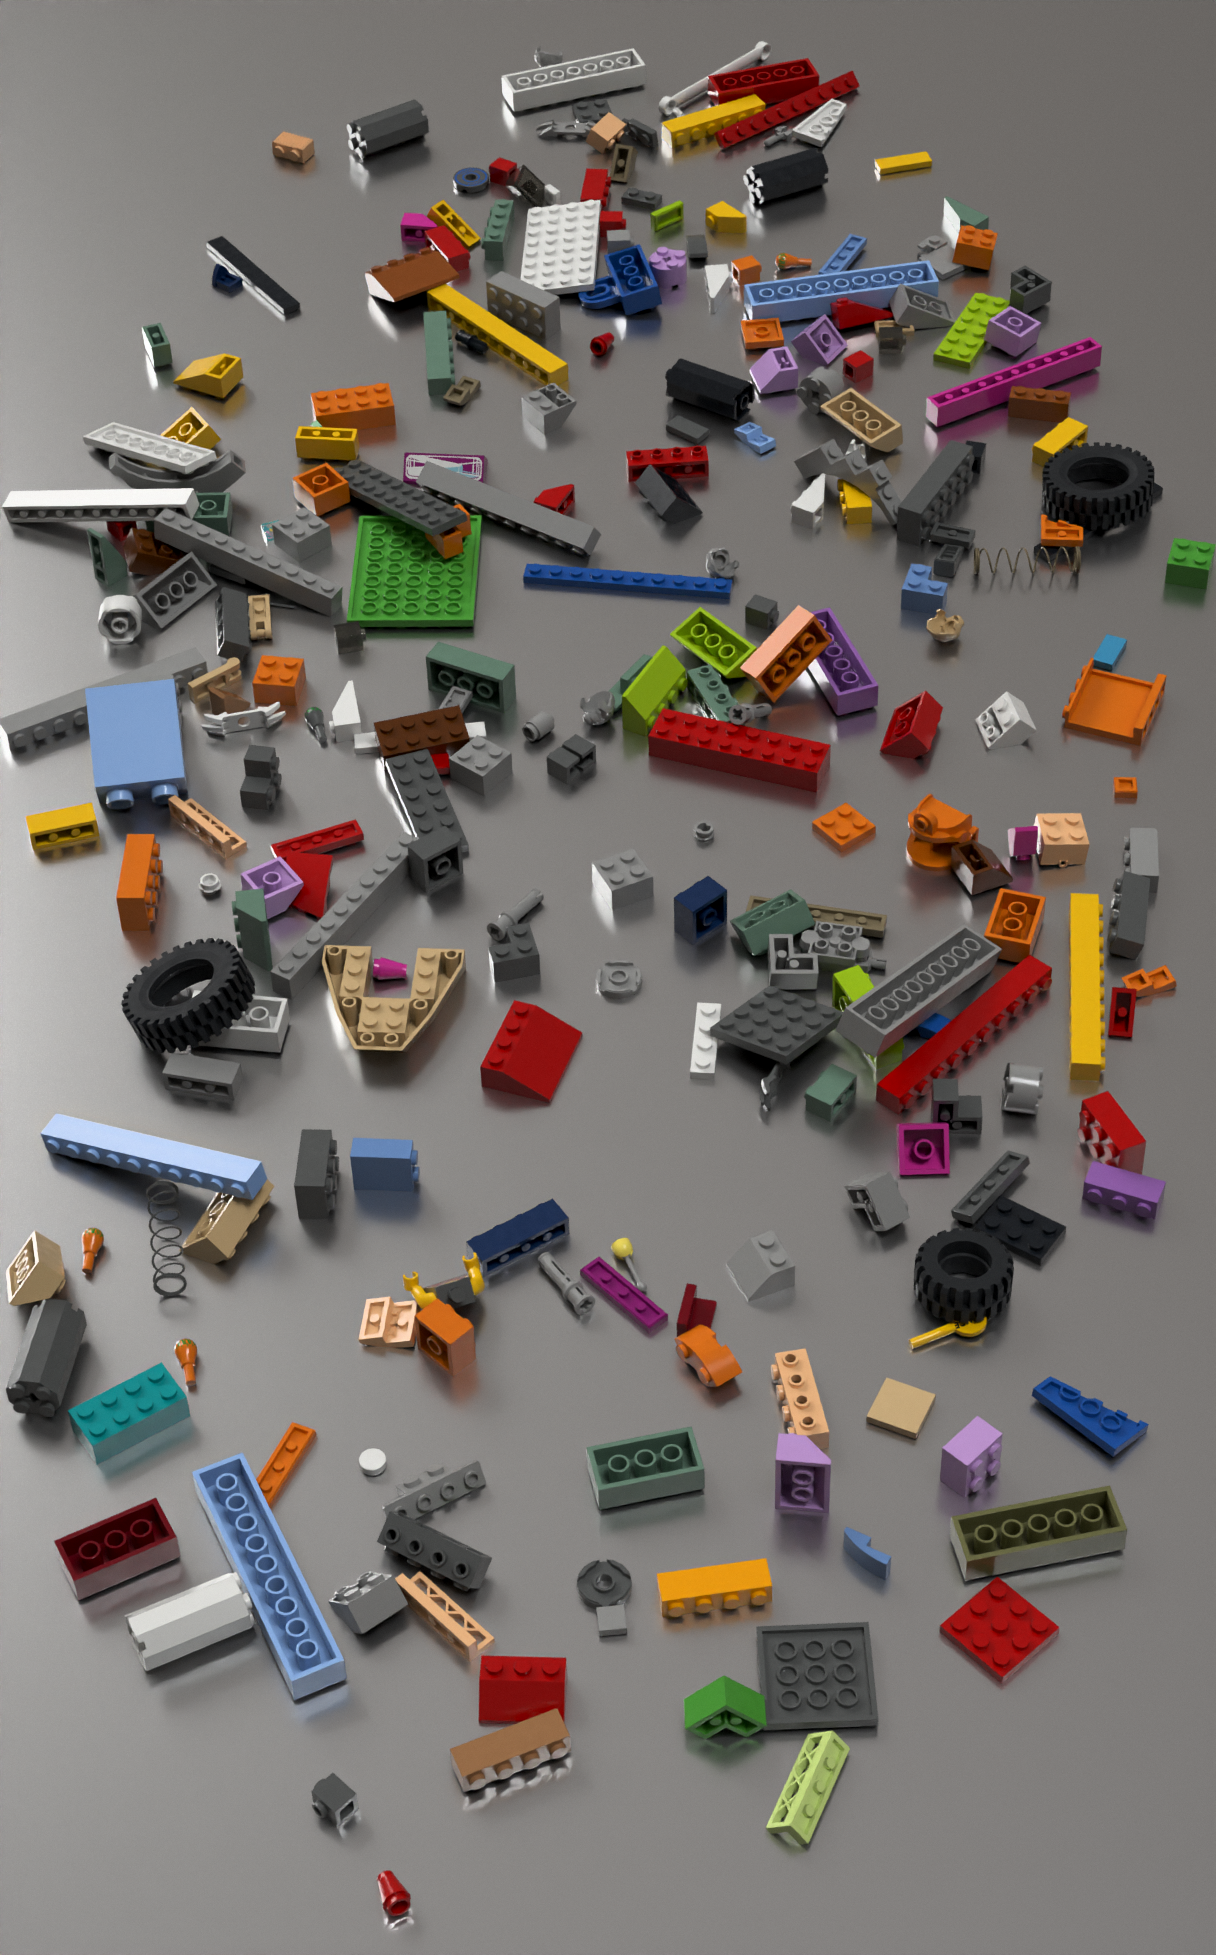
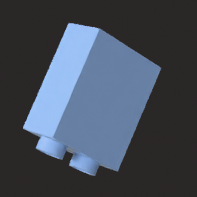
M174 679L86 688L94 785L99 804L107 803V807L111 809H126L133 806L136 799L152 798V802L155 804H169L168 799L170 797L188 794L179 704Z

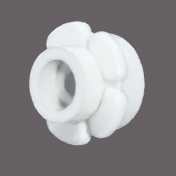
M208 873L200 878L199 889L206 894H214L221 888L220 880L215 874Z

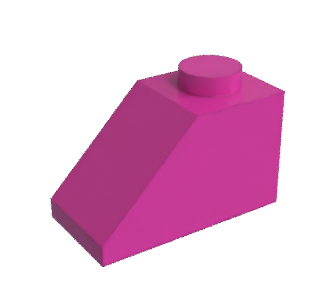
M404 213L400 224L401 240L425 242L424 231L436 228L437 224L424 214Z
M1038 826L1008 829L1010 856H1016V860H1028L1030 855L1036 854Z

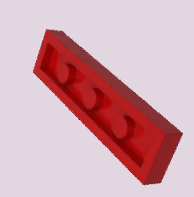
M355 819L272 844L271 851L275 858L281 856L286 862L288 852L319 854L364 840V834Z

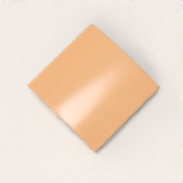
M391 1297L366 1299L359 1342L377 1347H414L416 1337L414 1316L420 1312V1306L416 1300L394 1303Z

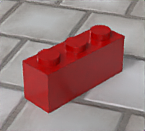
M586 168L580 202L600 200L601 211L607 208L612 182L611 177H608V169Z
M445 225L424 231L426 248L429 247L432 250L438 251L456 272L469 268L471 256L468 249L462 246L460 240H457L452 231H449Z

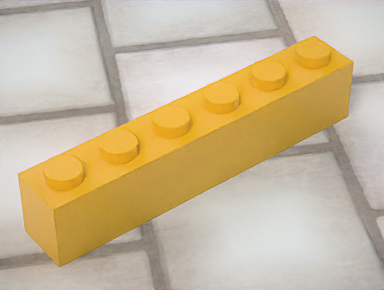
M754 94L661 122L662 139L671 148L713 136L715 132L765 110V103Z

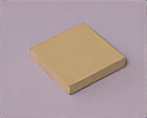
M886 1377L867 1414L866 1422L916 1439L935 1402L936 1394Z

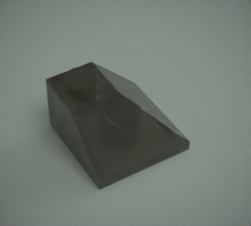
M523 164L509 176L505 184L509 192L532 207H542L545 201L544 188L546 185Z

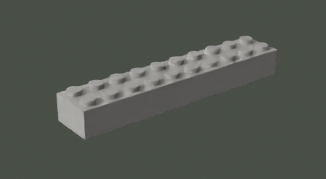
M963 924L847 1006L835 1031L862 1048L865 1053L877 1057L991 972L1002 949Z

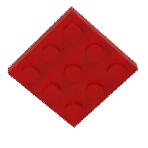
M997 1576L940 1625L939 1632L1002 1684L1059 1634L1060 1627Z

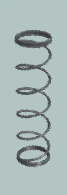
M169 1181L155 1182L146 1191V1196L149 1200L147 1209L152 1216L149 1220V1229L153 1233L150 1246L155 1252L151 1261L153 1268L156 1270L153 1275V1288L155 1292L163 1296L178 1295L185 1290L187 1285L186 1279L180 1275L185 1271L184 1265L168 1263L157 1269L154 1264L156 1254L162 1257L174 1258L180 1256L184 1251L183 1247L175 1244L163 1246L157 1251L153 1247L155 1236L165 1240H173L182 1234V1230L174 1226L164 1227L157 1232H154L151 1227L153 1218L163 1222H172L181 1215L178 1210L172 1208L160 1210L154 1215L151 1213V1202L171 1204L179 1199L178 1187ZM161 1184L170 1185L176 1190V1192L162 1191L155 1194L152 1198L149 1195V1191L153 1187ZM169 1192L175 1194L172 1198L164 1201L154 1199L162 1193ZM167 1210H173L178 1213V1216L172 1220H162L155 1217L158 1213ZM168 1228H176L180 1232L178 1236L173 1238L160 1237L157 1233ZM170 1246H176L181 1249V1253L174 1256L158 1253L161 1249ZM173 1264L180 1265L183 1268L180 1273H163L160 1271L163 1267ZM158 1272L162 1274L156 1278ZM165 1277H178L183 1280L184 1285L178 1291L167 1292L160 1289L157 1282Z

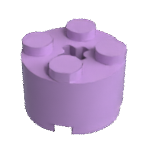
M659 247L657 252L649 257V266L659 288L672 289L673 285L678 284V287H680L687 281V261L683 250Z

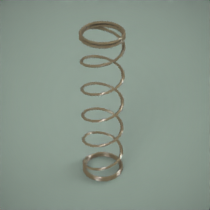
M1063 546L1060 547L1057 552L1052 570L1048 552L1044 547H1041L1037 553L1034 568L1032 570L1028 552L1024 547H1022L1017 554L1013 570L1009 554L1004 547H1002L998 553L993 572L990 557L987 550L985 548H982L979 551V548H975L974 573L976 575L980 572V554L982 550H985L988 557L992 574H995L999 556L1003 549L1006 552L1012 574L1015 573L1018 558L1022 549H1024L1026 552L1030 571L1032 574L1035 572L1038 556L1041 549L1045 550L1051 573H1054L1057 558L1062 548L1066 553L1070 572L1073 573L1075 571V573H1079L1081 568V551L1079 546L1075 547L1074 564L1072 569L1067 550Z

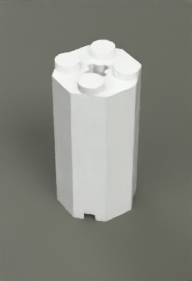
M237 1572L227 1573L124 1616L130 1636L132 1635L134 1641L132 1644L146 1671L250 1629L252 1625H255V1620L250 1610L252 1609L250 1598L247 1593L242 1594L240 1590L242 1584Z

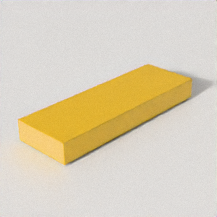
M927 151L875 159V167L880 175L932 166V159Z

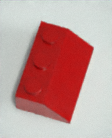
M924 691L895 708L880 752L910 759L928 753L931 749L933 737L936 734L937 725L941 720L940 716L943 707L927 691Z
M481 1655L479 1723L517 1724L557 1708L565 1724L568 1678L567 1659L559 1657Z

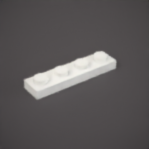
M697 1002L690 1079L714 1080L718 1039L710 1035V1027L720 1021L721 1004Z

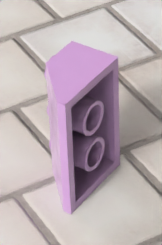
M778 1433L775 1463V1509L829 1513L831 1459L806 1435Z

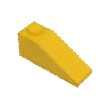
M444 200L430 208L426 217L437 224V227L445 225L449 231H452L454 237L460 240L463 247L469 249L481 240L474 230Z

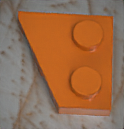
M1041 514V546L1083 547V527L1068 524L1062 520H1058L1055 523L1047 520V515Z

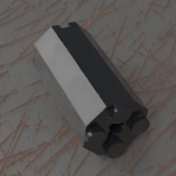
M812 148L751 166L747 170V174L743 176L744 183L748 186L750 192V201L761 205L824 186L828 183V178L825 179V174L828 173V166L824 155L821 152L817 153V148Z
M678 359L677 363L673 365L672 369H668L665 375L667 380L666 396L741 422L749 414L748 404H753L755 399V385L750 382L684 359Z

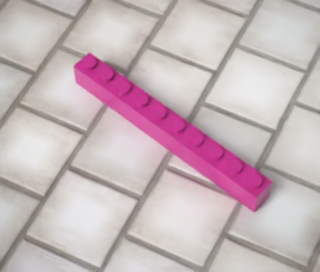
M1092 337L929 396L927 397L926 417L936 427L942 426L1009 401L1012 386H1024L1035 389L1043 388L1099 367L1102 346Z

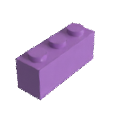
M1093 1161L1084 1181L1082 1199L1118 1210H1124L1142 1217L1156 1219L1164 1199L1166 1182Z

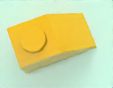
M721 201L706 209V225L716 232H747V216L727 203Z

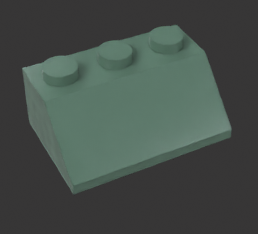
M261 888L235 891L236 901H232L233 915H238V918H234L235 932H240L239 935H236L238 949H243L244 958L267 971H271L273 964L264 890Z
M791 889L730 920L743 945L753 956L762 955L767 952L769 934H802V932L809 930L811 926L815 925L805 899Z

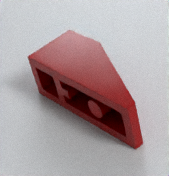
M839 298L836 302L830 303L832 322L834 327L838 329L893 317V313L885 309L849 300L848 298Z

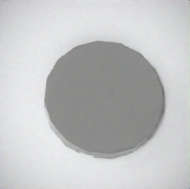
M613 960L605 963L604 967H600L597 970L595 976L597 989L603 995L615 999L628 998L636 994L641 989L643 982L640 968H636L632 962L626 960Z

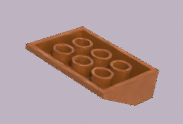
M429 247L419 250L420 253L406 254L403 256V259L390 260L387 262V265L373 266L370 268V271L365 272L369 293L392 302L459 279L460 276L438 251L432 250Z

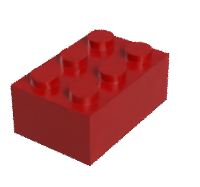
M1109 1091L1082 1100L1079 1113L1080 1123L1077 1132L1080 1140L1089 1147L1093 1158L1098 1159L1102 1164L1142 1175L1146 1140Z

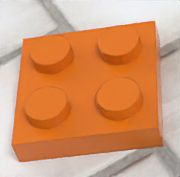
M779 318L741 321L745 349L784 346Z
M844 803L812 821V829L840 852L876 833V826L848 803Z

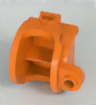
M928 794L920 801L917 808L908 813V827L911 834L907 841V856L914 865L928 871L952 869V846L970 840L978 842L979 828L972 827V815H966L933 798L932 794Z

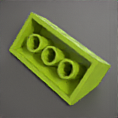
M699 607L670 633L674 640L708 665L711 664L716 671L726 678L746 677L740 667L757 650V647L702 607Z
M661 646L622 695V724L624 730L646 737L652 730L662 709H668L671 704L676 702L677 696L681 691L686 689L688 684L686 669L667 646Z

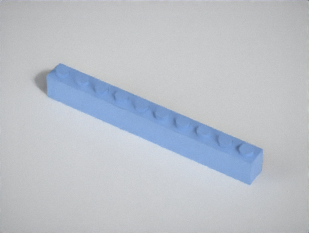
M57 1113L40 1133L47 1151L105 1164L134 1173L138 1172L155 1178H163L175 1183L188 1184L196 1188L200 1187L238 1198L242 1197L253 1200L267 1180L261 1161Z

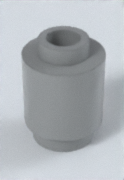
M539 712L525 723L522 728L524 736L529 741L541 739L554 729V718L550 713Z

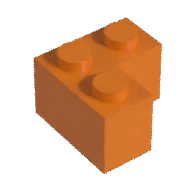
M461 504L453 507L465 512L467 521L435 536L425 533L428 541L445 559L462 553V538L472 534L470 514Z

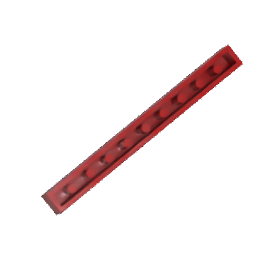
M1028 955L878 1082L876 1086V1101L897 1115L905 1109H909L915 1100L929 1091L932 1087L933 1079H943L951 1069L957 1068L965 1057L972 1055L979 1045L987 1042L993 1033L998 1029H1002L1007 1021L1013 1016H1017L1028 1003L1031 1004L1042 991L1048 990L1052 984V968L1035 957Z

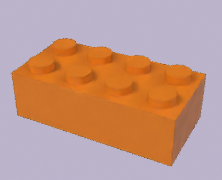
M377 383L375 385L311 393L314 420H318L322 427L362 430L396 425L395 409L389 383Z
M798 605L740 669L758 693L775 703L829 645L832 639L816 616Z
M127 834L116 895L122 931H150L151 921H155V908L153 907L158 903L156 889H160L159 874L163 873V861L158 858L160 857V844L156 843L155 834Z

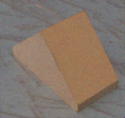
M210 687L209 689L211 709L214 715H220L224 712H227V714L243 712L251 704L237 694L215 687Z

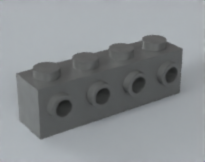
M222 587L215 602L217 656L226 659L235 657L242 662L244 656L248 655L251 649V643H249L250 630L248 625L250 617L247 615L249 609L247 594Z
M1127 871L1122 873L1120 879L1116 878L1112 889L1115 895L1111 902V908L1114 910L1109 920V925H1112V928L1107 937V941L1110 942L1109 952L1134 960L1140 954L1145 942L1150 878Z
M389 1512L377 1540L378 1543L385 1546L384 1551L394 1556L402 1554L408 1557L407 1562L419 1568H422L424 1565L431 1569L430 1574L440 1579L448 1577L454 1580L453 1585L465 1591H468L469 1588H480L492 1560V1557L401 1512Z

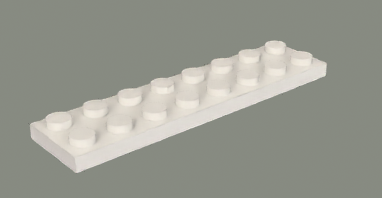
M115 422L83 436L84 443L94 448H101L107 452L128 456L131 459H138L144 463L168 468L171 471L182 472V474H191L195 469L209 465V462L217 459L215 451Z

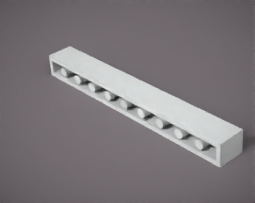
M193 488L11 491L2 508L9 523L154 521L165 508L192 520L200 504Z

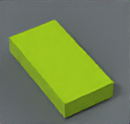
M679 200L650 213L651 230L655 232L684 219L683 202Z

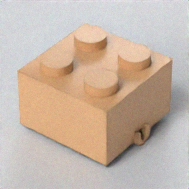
M1081 813L1036 814L1034 826H1038L1036 851L1040 865H1059V867L1064 868L1069 864H1085L1090 844Z

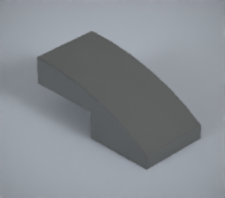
M687 235L686 244L688 246L689 258L708 257L705 235Z

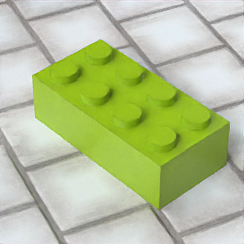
M859 965L833 974L832 1007L834 1009L844 1012L847 1006L874 988L868 973H864ZM903 1037L877 1057L865 1053L876 1070L902 1061V1050H904Z

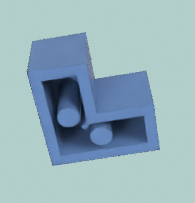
M911 564L902 587L901 609L936 615V610H944L947 604L948 583L932 581V567L922 564Z

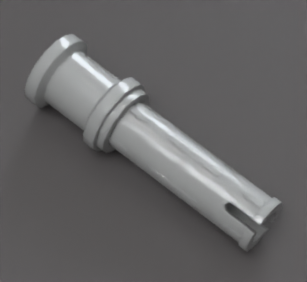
M768 703L734 705L729 710V719L736 725L750 723L755 718L768 717L772 712V708Z
M536 888L533 889L511 910L503 911L495 922L492 921L487 925L489 935L495 940L501 941L505 937V933H507V926L517 925L524 915L539 902L543 901V894L538 898L536 897L541 891Z
M550 1252L542 1253L538 1257L537 1263L560 1287L563 1298L574 1305V1310L577 1314L582 1315L589 1312L595 1304V1298L583 1290V1285L580 1281L573 1280Z

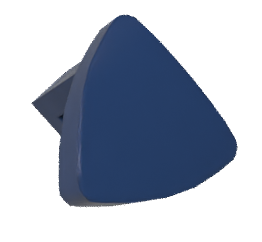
M216 264L212 276V286L231 293L243 285L242 278L229 273L224 266Z

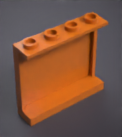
M1090 658L1088 665L1083 666L1081 679L1078 678L1076 681L1075 692L1070 694L1069 705L1064 706L1062 718H1065L1064 728L1141 746L1164 695L1167 675L1158 673L1155 682L1152 683L1093 669L1094 658Z

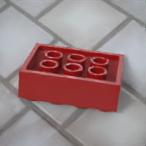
M514 1000L480 1066L482 1087L550 1103L583 1036L582 1032L537 1005Z

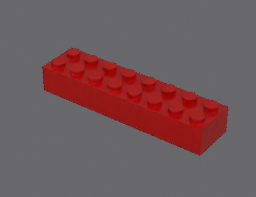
M665 708L662 709L648 735L649 756L815 793L818 792L830 766V744Z

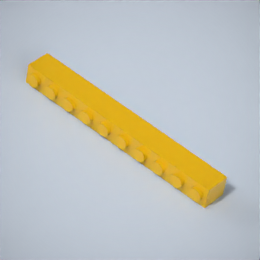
M447 284L437 286L427 292L429 309L432 311H446L447 318H451L453 325L470 335H476L478 339L487 343L489 349L546 386L551 383L560 385L568 380L569 368L565 361Z
M1070 894V1080L1099 1081L1100 1071H1105V1057H1101V1054L1105 1053V1039H1101V1036L1105 1034V1022L1100 1021V1019H1104L1105 1004H1100V1001L1104 1002V987H1100V984H1104V970H1100L1104 965V953H1099V951H1103L1104 937H1099V934H1103V920H1099V918L1103 917V904H1099V894Z

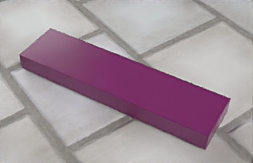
M597 1257L580 1269L581 1277L648 1334L668 1321V1314L602 1258Z

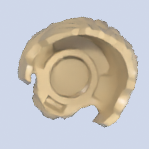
M936 610V616L927 621L926 629L928 633L940 642L957 639L960 636L961 628L964 626L962 617L960 615H953L946 618L944 610Z

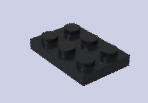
M1000 1195L977 1223L974 1232L980 1233V1231H983L991 1238L994 1236L1000 1241V1245L1004 1244L1009 1251L1041 1266L1066 1234V1226Z

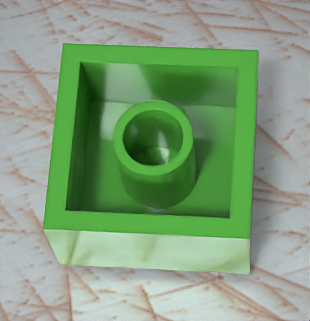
M1174 538L1167 561L1165 583L1206 590L1213 567L1216 544Z

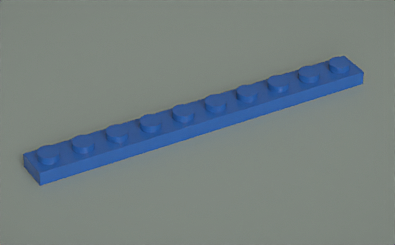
M527 563L523 575V582L531 584L730 599L732 591V580L541 565L536 563Z

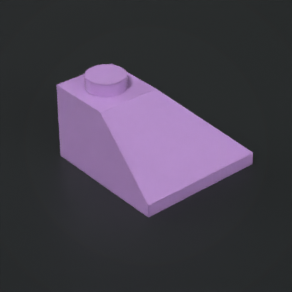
M826 314L804 329L791 341L803 358L825 366L848 346Z

